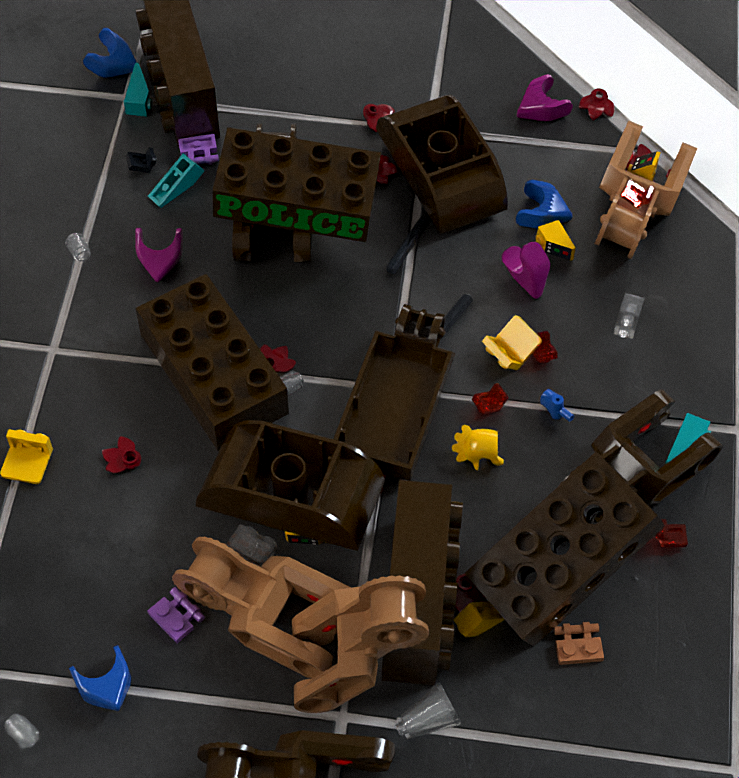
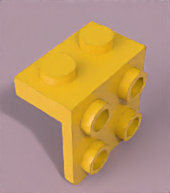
M515 315L496 337L486 335L482 342L486 346V351L499 359L498 363L504 369L518 370L541 344L542 340L520 316Z
M9 429L6 438L10 448L0 471L1 477L39 484L53 451L49 437L41 433L31 434L24 430Z

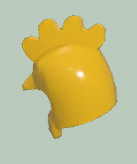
M463 425L461 427L462 433L457 432L454 435V439L458 443L452 445V450L458 453L456 457L458 462L468 460L472 462L476 470H478L481 458L490 459L493 464L498 466L503 465L504 460L498 456V431L491 429L472 430L470 426Z

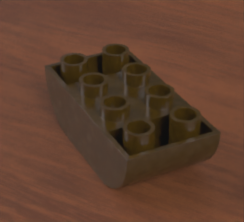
M448 94L378 119L376 125L378 134L440 234L508 209L506 185L497 159L461 103L454 96Z
M248 420L239 422L229 429L196 498V507L358 551L385 480L379 466L368 455L347 443L265 421Z

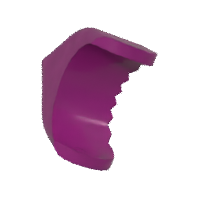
M547 74L530 82L517 111V117L538 121H553L569 115L573 104L570 100L559 101L546 96V93L554 83L552 76Z
M136 228L135 230L137 257L156 282H160L182 257V228L176 229L174 241L163 250L148 248L144 244L142 228Z
M529 242L522 249L518 246L507 248L502 254V262L516 282L533 298L538 299L543 294L550 269V261L542 246L537 242Z

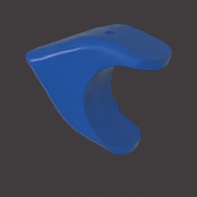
M103 28L99 33V39L107 47L110 56L88 53L83 59L84 66L104 78L132 73L137 61L129 45L109 28Z
M529 180L525 183L524 193L530 199L537 201L540 206L532 210H520L516 215V223L519 226L538 229V226L557 220L560 223H564L572 219L573 215L552 184L537 180Z
M116 645L113 647L116 654L115 664L106 675L99 678H87L80 675L74 666L70 667L69 670L84 701L94 706L119 711L130 688L131 675L119 646Z

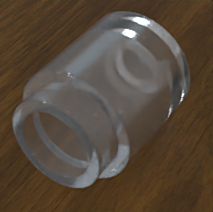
M73 233L68 236L65 245L73 258L80 262L87 260L91 255L90 247L82 234Z
M292 370L280 377L287 387L288 396L303 387L302 383L304 380L299 372Z
M14 714L6 721L4 725L6 733L22 748L31 747L37 742L39 730L23 715Z

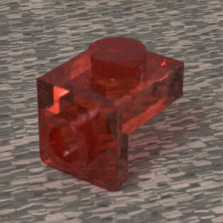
M632 180L626 182L620 197L639 209L643 204L647 205L653 197L651 193L654 187L650 185L645 190Z
M548 331L536 333L542 340L541 344L532 353L536 360L541 363L557 359L558 353L550 342V333Z
M497 383L493 385L490 391L477 393L471 400L482 414L500 411L508 400V395Z
M662 519L661 521L665 527L656 534V539L660 540V546L687 547L688 540L685 524H667L666 519Z

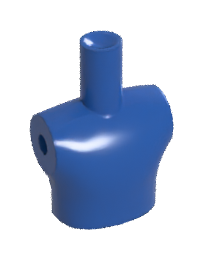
M551 389L543 392L540 404L546 407L553 419L558 420L564 417L569 422L574 419V415L564 408V398L561 395L553 392Z

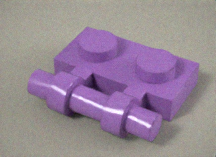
M214 134L178 139L180 154L184 153L198 165H212L213 162H219L218 154H210L217 152ZM205 154L203 157L194 158L195 155Z
M174 587L170 591V594L174 597L171 602L163 597L147 611L155 622L178 643L194 630L190 621L195 619L200 623L204 620L205 616L200 612L201 609L196 604L193 605L187 599L188 596L184 592H180ZM181 605L187 610L184 615L177 610Z

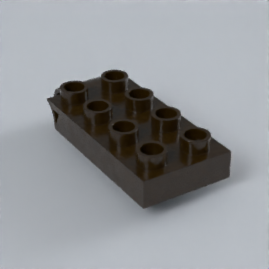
M407 304L403 305L399 317L395 320L396 329L394 336L375 331L333 439L347 443L364 452L379 466L383 474L411 481L456 353L438 348L441 338L445 336L444 325L446 315L440 313L436 315L429 314L426 309L421 311L414 310L413 306Z

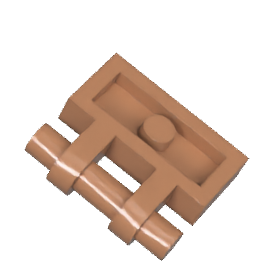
M582 622L581 625L565 623L554 628V635H563L564 639L556 641L559 665L601 662L604 660L601 637H591V633L599 632L598 623ZM571 634H583L582 639H572Z

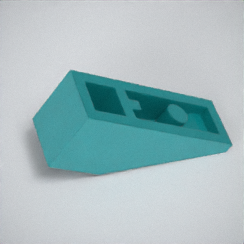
M135 63L124 99L125 112L128 115L147 117L149 109H152L153 100L150 99L149 90L140 65Z
M183 153L148 197L162 208L193 186L205 170Z
M687 413L666 464L689 448L700 436L708 432L711 434V431L708 430L710 421Z

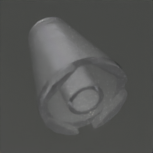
M438 682L396 718L398 723L395 724V727L401 737L406 736L407 739L457 726L461 724V721L441 683Z

